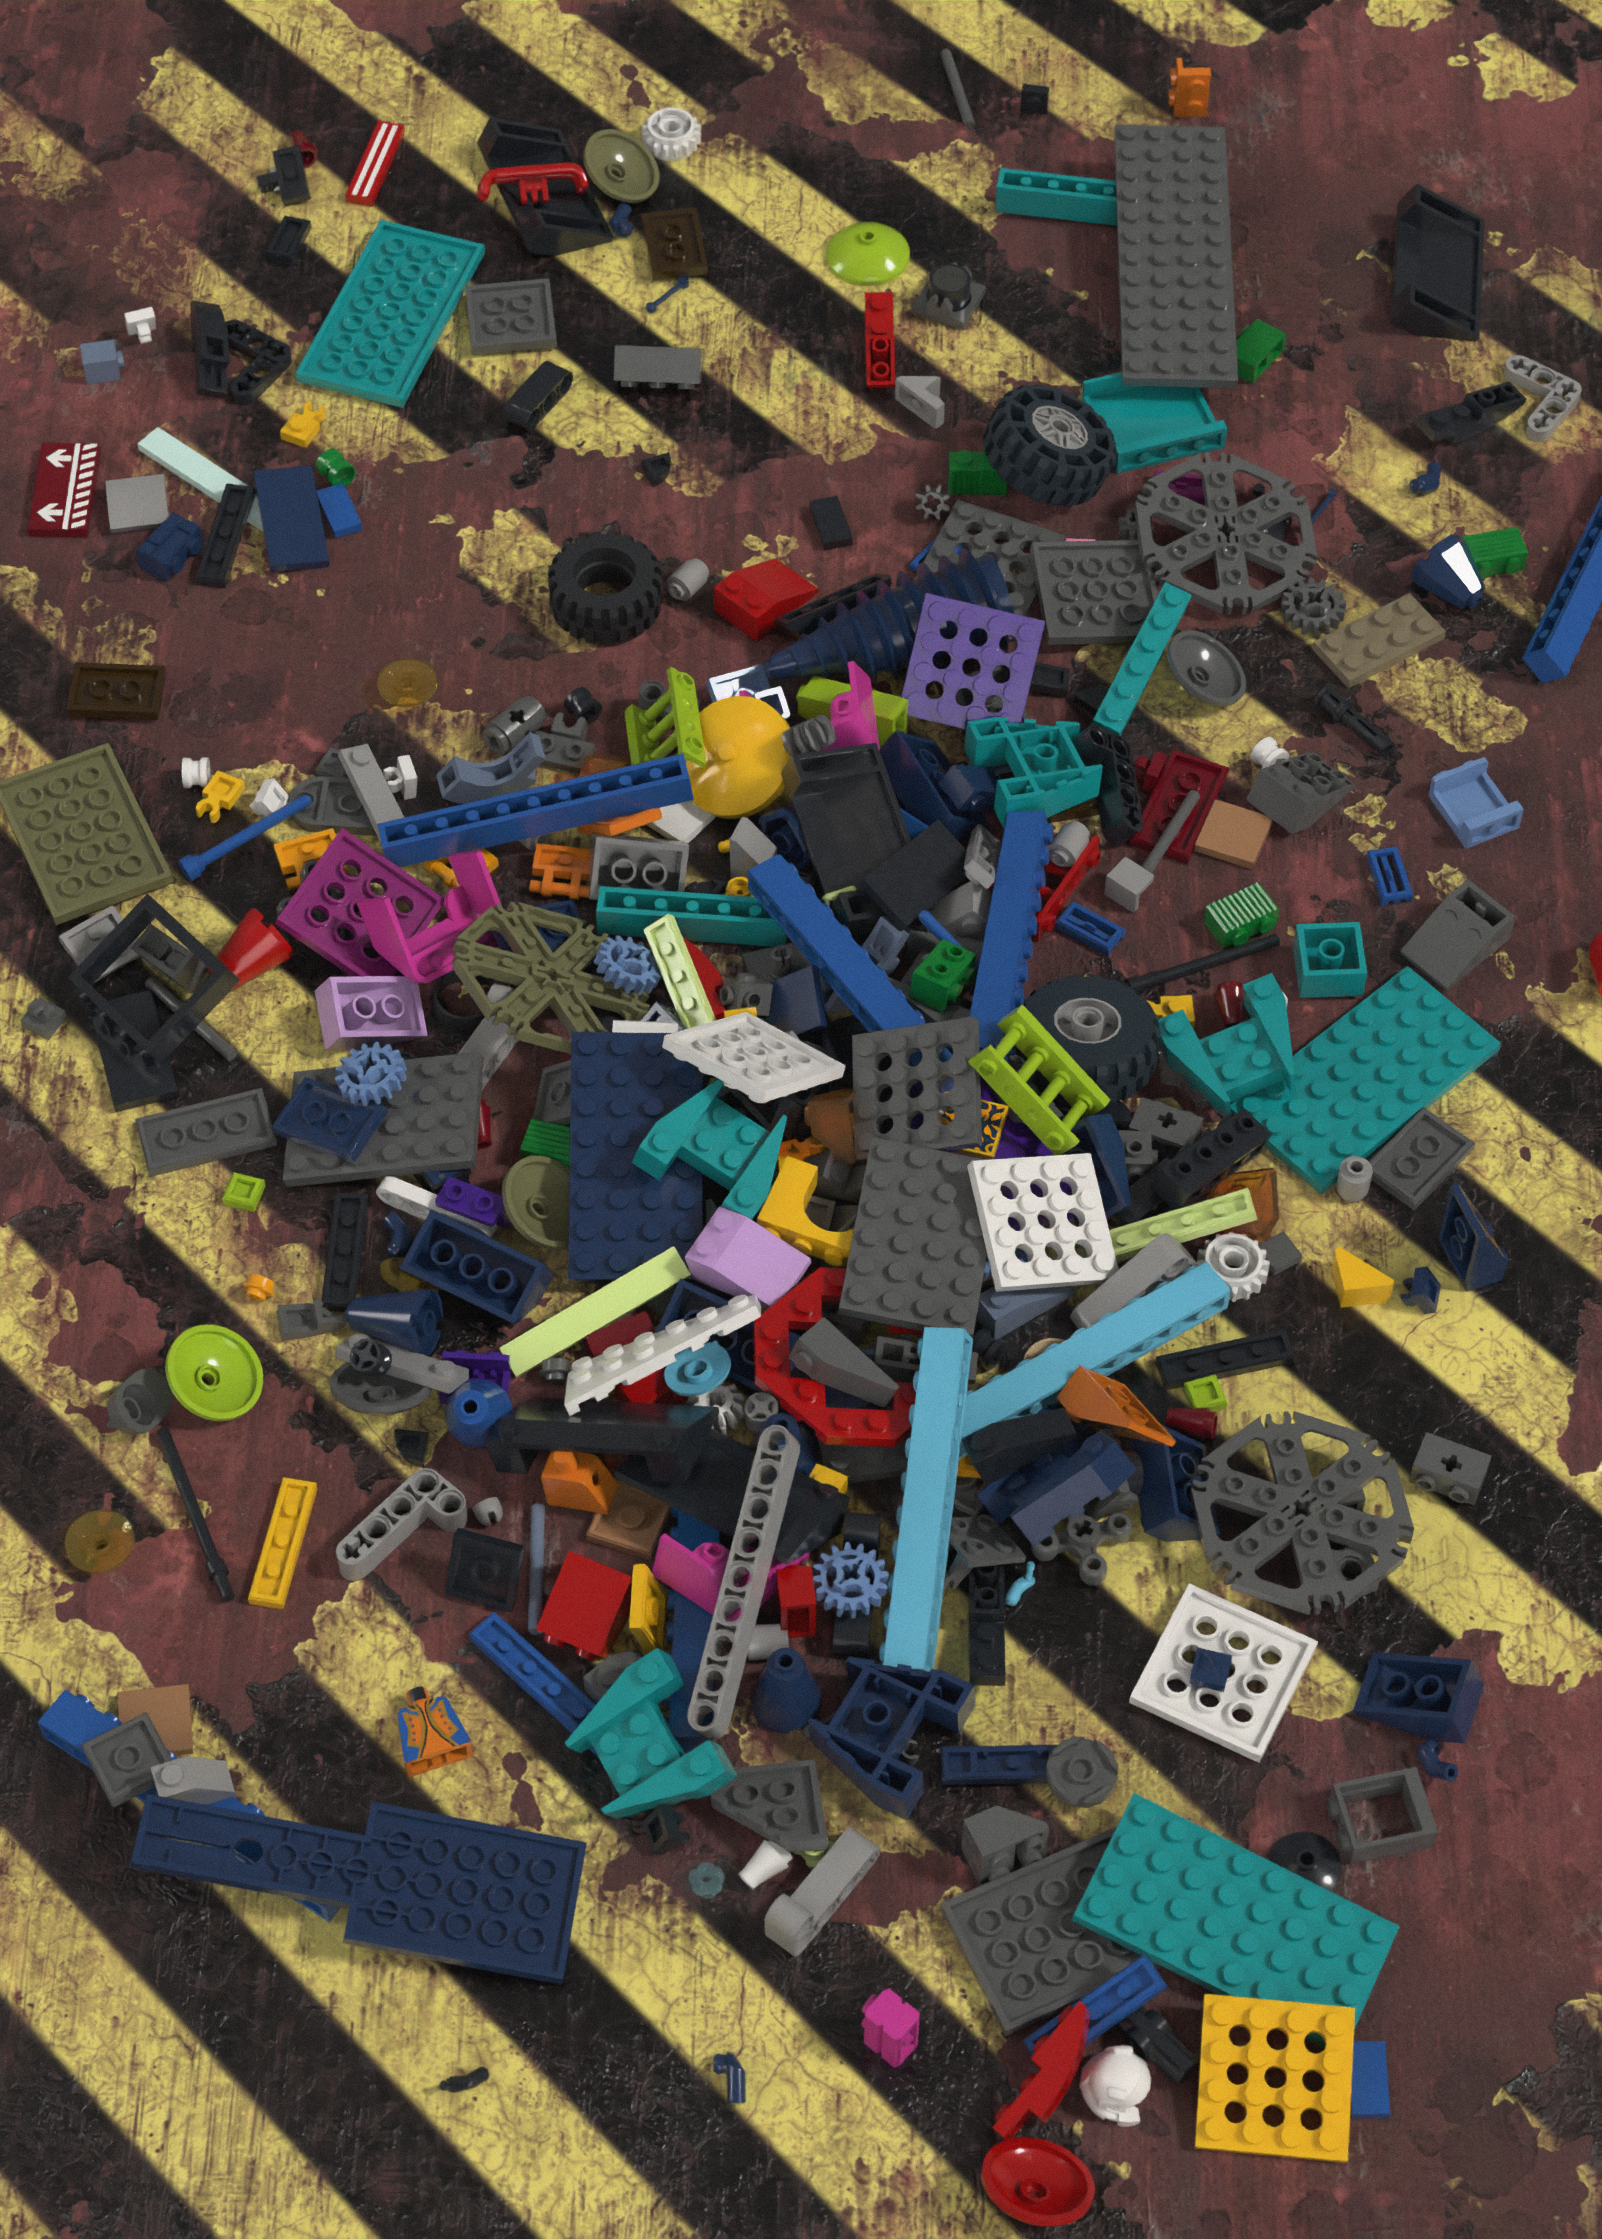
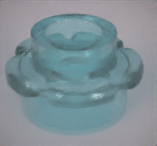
M704 1862L700 1863L697 1869L691 1870L688 1880L692 1884V1891L702 1898H711L722 1890V1882H724L725 1876L721 1868L714 1867L712 1863ZM709 1877L710 1881L705 1882L703 1878Z

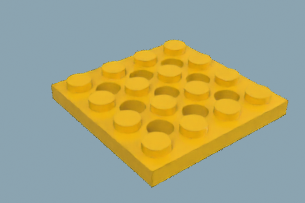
M1204 1994L1194 2149L1347 2163L1355 2008ZM1235 2026L1246 2028L1250 2034V2042L1242 2047L1234 2045L1229 2039V2031ZM1281 2030L1285 2033L1288 2044L1284 2049L1274 2050L1268 2045L1266 2037L1270 2031ZM1310 2033L1321 2035L1325 2041L1324 2051L1318 2054L1309 2052L1304 2044L1305 2037ZM1240 2064L1245 2067L1248 2072L1247 2081L1241 2085L1231 2083L1227 2078L1229 2066ZM1269 2068H1279L1285 2074V2085L1281 2088L1270 2087L1265 2081V2072ZM1315 2071L1322 2076L1323 2088L1320 2091L1311 2092L1304 2087L1302 2078L1306 2072ZM1232 2102L1240 2103L1246 2111L1245 2119L1240 2123L1230 2122L1224 2113L1227 2104ZM1276 2106L1283 2112L1284 2120L1280 2126L1271 2127L1264 2122L1262 2113L1266 2107ZM1308 2109L1317 2111L1322 2120L1320 2128L1313 2131L1304 2128L1300 2121L1303 2111Z

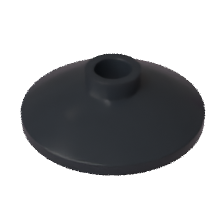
M1296 1832L1283 1837L1275 1844L1269 1857V1861L1331 1892L1338 1885L1342 1873V1863L1336 1848L1324 1837L1310 1832ZM1302 1857L1310 1858L1313 1864L1304 1865L1300 1859Z

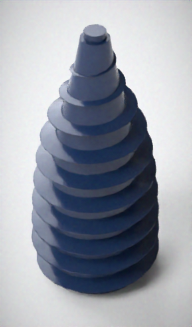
M963 548L960 551L957 565H953L949 558L942 555L938 561L937 572L933 573L926 564L920 563L917 570V579L913 581L905 572L899 571L894 589L891 590L885 582L879 580L876 585V596L872 599L863 591L858 590L854 608L849 610L839 602L836 607V618L828 623L820 617L818 629L808 635L803 633L800 640L770 655L769 659L764 661L767 675L769 678L775 677V679L801 676L805 678V676L822 675L829 679V675H846L850 681L848 662L854 661L868 674L874 684H876L878 671H889L894 679L899 682L901 668H908L925 593L1014 614L1010 595L1001 570L991 554L975 558L968 549ZM952 621L943 622L940 626L941 636L945 639L955 637L957 634L956 624ZM975 628L971 631L969 638L973 645L981 646L986 642L987 634L983 629ZM1011 635L1003 636L999 642L1000 649L1008 653L1009 643L1015 642L1016 639ZM938 651L933 656V664L938 669H944V662L950 659V656L945 651ZM966 660L962 665V669H965Z

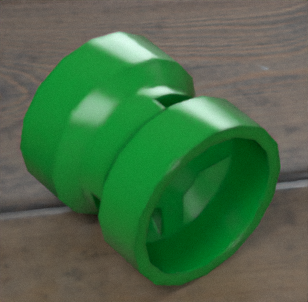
M331 448L326 450L316 461L317 471L324 477H327L328 482L332 486L343 483L346 487L356 476L355 467L345 460L344 456L337 449Z

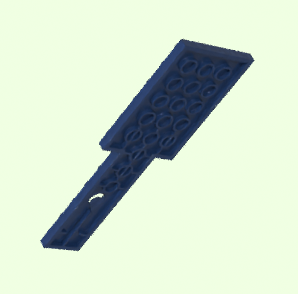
M147 1794L130 1868L349 1909L342 1944L562 1985L587 1842L377 1802H371L365 1835ZM245 1840H251L258 1844L263 1854L257 1863L243 1865L235 1859L233 1854L234 1848Z

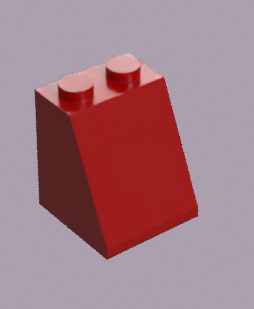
M568 1551L536 1630L545 1633L543 1640L563 1648L565 1642L576 1646L575 1654L591 1661H595L596 1656L607 1658L630 1617L632 1576Z

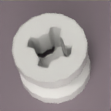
M1266 737L1253 748L1250 759L1255 764H1260L1263 769L1289 759V753L1283 748H1278L1276 740L1272 737Z
M202 757L199 761L183 758V787L191 788L193 785H200L202 788H205L211 776L209 758Z
M759 1392L751 1395L746 1400L744 1406L746 1427L752 1433L757 1434L770 1415L778 1414V1402L774 1396L769 1393ZM764 1415L766 1418H757V1416Z

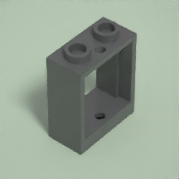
M1417 1767L1335 1783L1332 1786L1330 1797L1326 1799L1329 1818L1331 1820L1336 1819L1339 1829L1336 1832L1339 1850L1341 1853L1346 1852L1350 1865L1434 1847L1438 1830ZM1401 1793L1413 1832L1358 1844L1346 1804Z

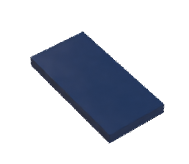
M312 466L253 471L270 572L329 566L328 550Z

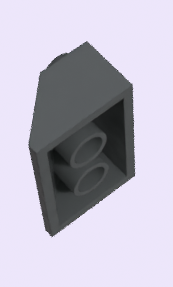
M615 345L614 380L621 381V386L638 387V381L649 382L650 388H666V383H678V389H695V384L702 383L705 349Z
M592 832L589 858V899L598 900L600 886L684 892L689 845L685 841L625 835L607 836Z

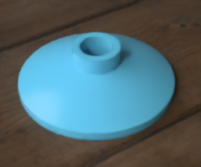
M704 1343V1347L694 1352L686 1348L674 1355L677 1361L666 1366L664 1378L668 1388L678 1395H702L715 1389L725 1380L731 1367L730 1357L723 1347L714 1343Z

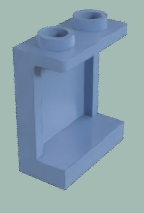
M1485 757L1475 761H1467L1462 766L1449 771L1439 772L1432 778L1429 798L1465 849L1518 829L1524 810L1518 801L1511 803L1506 801L1487 774L1488 761Z

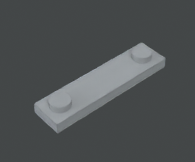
M364 744L341 749L338 757L381 842L378 824L404 818L402 811L369 745Z
M978 824L971 831L964 869L966 870L965 875L975 885L981 884L988 889L995 881L1001 842L981 824Z
M364 1334L352 1335L336 1347V1358L350 1363L349 1355L354 1344L361 1339L371 1338ZM374 1340L388 1348L392 1355V1363L386 1373L387 1375L448 1394L452 1393L469 1379V1369L455 1365L451 1361H442Z

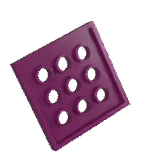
M342 828L274 924L350 976H394L397 969L379 953L376 959L365 955L363 948L366 946L373 947L363 918L355 914L353 906H356V902L362 899L389 897L406 940L426 930L443 905L444 898ZM343 866H354L358 871V876H348L344 872ZM369 884H380L384 889V894H374L370 890ZM327 888H337L342 894V899L336 900L331 898L327 893ZM395 902H406L410 907V912H400L396 908ZM311 911H321L324 913L326 921H315L311 916ZM345 928L349 930L352 934V940L346 941L338 936L337 929Z

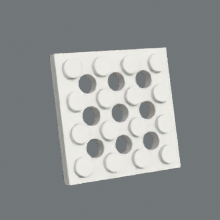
M748 1012L665 1035L662 1048L673 1053L675 1058L681 1061H688L697 1066L700 1072L715 1076L724 1081L725 1086L742 1091L749 1095V1099L757 1103H766L779 1097H785L789 1094L842 1078L846 1066Z
M1091 1153L975 1160L967 1165L996 1292L1102 1284L1119 1270ZM1060 1182L1069 1184L1072 1189V1195L1062 1192ZM1030 1184L1038 1185L1042 1190L1043 1196L1037 1197L1033 1194ZM1007 1186L1013 1193V1199H1007L1003 1196L1000 1187ZM1067 1213H1073L1077 1216L1079 1227L1074 1226L1068 1221ZM1038 1215H1043L1049 1220L1050 1229H1046L1039 1224ZM1008 1217H1013L1019 1222L1020 1231H1016L1009 1226ZM1075 1244L1085 1248L1087 1258H1082L1076 1253ZM1045 1246L1052 1247L1056 1251L1057 1260H1052L1046 1255ZM1016 1248L1022 1249L1027 1254V1263L1020 1261L1016 1257Z
M1189 1583L1130 1696L1129 1703L1260 1763L1317 1648L1318 1641ZM1200 1623H1209L1214 1626L1216 1631L1211 1635H1203L1196 1627ZM1234 1637H1240L1247 1642L1248 1646L1243 1650H1236L1230 1646L1228 1641ZM1199 1647L1232 1655L1230 1669L1234 1674L1227 1678L1224 1692L1189 1684L1193 1664L1187 1663L1182 1658V1654L1186 1651L1197 1652ZM1266 1652H1273L1279 1656L1280 1662L1274 1665L1267 1664L1262 1660L1261 1655ZM1173 1679L1183 1681L1187 1688L1182 1692H1173L1168 1688L1167 1683ZM1253 1680L1260 1681L1265 1685L1266 1690L1262 1693H1253L1247 1688V1683ZM1205 1694H1211L1218 1699L1219 1704L1215 1707H1206L1200 1702L1199 1698ZM1237 1709H1244L1251 1714L1252 1718L1248 1722H1239L1234 1719L1232 1713Z

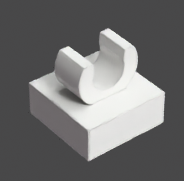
M148 307L124 313L128 335L138 334L140 344L151 342L150 331L156 329L153 308Z
M410 755L397 757V768L387 767L384 769L383 775L386 780L394 779L393 781H388L392 793L401 790L404 800L416 798L417 775Z
M274 778L266 779L260 790L256 792V798L249 807L256 815H264L266 817L288 804L290 796Z

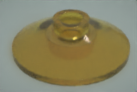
M403 658L389 663L381 670L377 678V688L381 697L388 703L399 707H412L426 702L434 695L438 685L435 670L428 663L414 658Z
M393 1257L381 1263L380 1275L390 1285L398 1288L400 1292L429 1289L436 1292L442 1290L401 1270L400 1266L405 1257Z
M95 1510L80 1516L71 1524L65 1536V1551L70 1562L78 1569L88 1573H105L118 1568L129 1558L134 1548L135 1535L130 1522L123 1515L111 1510ZM100 1544L107 1545L104 1549L96 1550Z

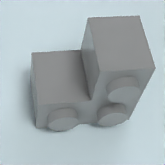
M970 881L945 895L934 904L935 908L929 912L952 936L984 941L993 893L980 884L975 885Z

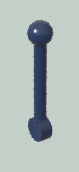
M679 278L677 285L656 301L647 303L646 311L654 313L658 305L679 289L688 288V278Z
M1330 489L1326 499L1311 516L1312 524L1327 505L1334 501L1337 496L1336 490Z

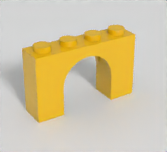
M787 1156L757 1218V1224L805 1255H812L823 1259L833 1266L847 1268L854 1229L832 1232L821 1229L810 1221L805 1213V1209L817 1186L818 1166Z

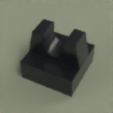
M660 1804L643 1821L652 1855L665 1854L669 1849L684 1846L690 1840L689 1832L679 1831L678 1826L685 1820L684 1815L681 1812L674 1811L672 1804Z

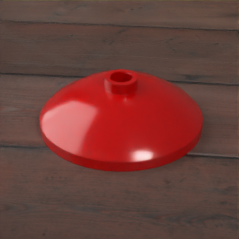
M1021 2137L1002 2141L989 2150L981 2168L982 2184L990 2199L1009 2216L1035 2226L1054 2227L1077 2221L1088 2212L1095 2194L1094 2180L1086 2165L1075 2154L1064 2147L1042 2139Z

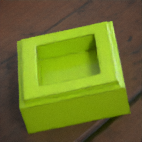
M233 1172L222 1198L223 1205L255 1212L266 1186L265 1180Z
M1216 1374L1184 1383L1183 1390L1191 1408L1210 1407V1410L1213 1412L1227 1408V1400Z

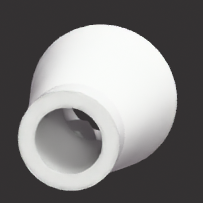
M764 1840L738 1875L750 1889L754 1890L761 1883L788 1868L787 1863L793 1857L785 1848L770 1840L768 1842Z

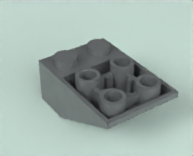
M1308 751L1261 769L1246 800L1294 834L1314 824L1351 792L1356 784L1347 779L1345 773L1333 769L1326 764L1320 755Z
M1468 879L1444 899L1400 950V954L1444 990L1448 991L1510 939L1516 916Z

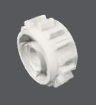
M664 108L653 113L650 118H646V124L642 125V143L646 144L648 150L659 159L667 161L681 160L688 157L693 151H696L697 144H701V125L697 124L696 117H692L685 110Z
M1233 1232L1224 1235L1216 1234L1213 1241H1205L1204 1250L1199 1249L1197 1257L1198 1265L1208 1262L1231 1289L1229 1300H1232V1302L1242 1298L1248 1300L1253 1292L1258 1294L1261 1290V1284H1266L1267 1272L1270 1262L1265 1260L1266 1250H1260L1258 1241L1251 1240L1244 1233L1243 1235L1234 1234ZM1228 1265H1234L1238 1268H1230Z

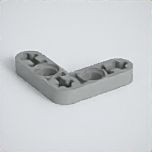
M1510 356L1506 361L1504 377L1508 381L1545 398L1529 417L1526 435L1535 442L1547 441L1578 404L1582 391L1580 384L1525 356ZM1544 378L1550 383L1540 384L1536 382V379ZM1563 394H1567L1565 400L1562 399ZM1555 407L1561 412L1553 414L1548 412L1547 408ZM1544 421L1545 427H1540L1542 425V422Z

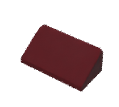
M643 1311L588 1334L585 1337L586 1349L591 1358L602 1355L603 1351L610 1346L621 1344V1346L634 1342V1339L643 1333L652 1332L655 1334V1330L647 1312Z

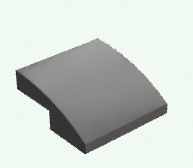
M164 474L106 481L111 533L158 528L169 516Z
M112 905L61 934L59 941L79 966L123 919ZM139 936L96 981L140 957L131 949Z

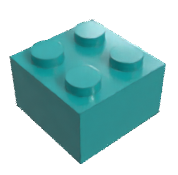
M1360 922L1296 924L1293 953L1299 997L1363 996L1367 978V967Z

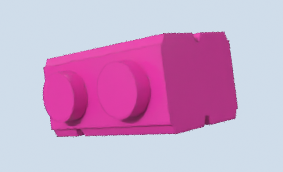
M888 1988L884 1989L879 1996L876 1993L873 1994L866 2001L862 2008L865 2017L861 2026L864 2027V2044L875 2053L881 2052V2058L895 2068L899 2067L918 2045L920 2013L907 2002L902 2004V1998Z

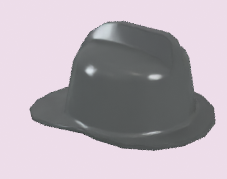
M141 1369L132 1374L118 1387L107 1402V1412L110 1418L106 1423L107 1427H116L123 1433L136 1432L145 1434L151 1431L168 1415L172 1408V1391L167 1380L160 1373L152 1369Z

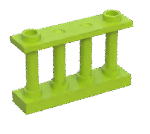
M670 666L667 669L669 690L648 710H643L631 704L624 711L631 765L665 758L678 746V753L676 755L684 754L685 762L689 760L703 768L706 765L695 682L689 674L680 672ZM672 704V710L656 725V718ZM675 725V731L659 746V739Z
M1022 1004L1004 1016L997 1024L1006 1035L994 1049L990 1044L971 1057L968 1063L1054 1155H1062L1080 1142L1071 1132V1129L1080 1117L1085 1118L1094 1115L1106 1107L1110 1098ZM1014 1045L1028 1058L1018 1072L1004 1059ZM1036 1069L1050 1082L1040 1096L1026 1083ZM1058 1093L1072 1106L1062 1121L1048 1107Z

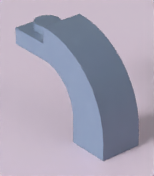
M529 732L507 755L500 759L485 763H475L454 756L436 776L443 799L466 804L526 790L537 781L534 770L546 758L539 735Z
M881 916L863 944V947L867 950L871 961L877 968L881 967L889 977L900 962L896 956L910 935L905 930L901 931L888 916ZM820 975L825 1011L833 1013L849 1009Z

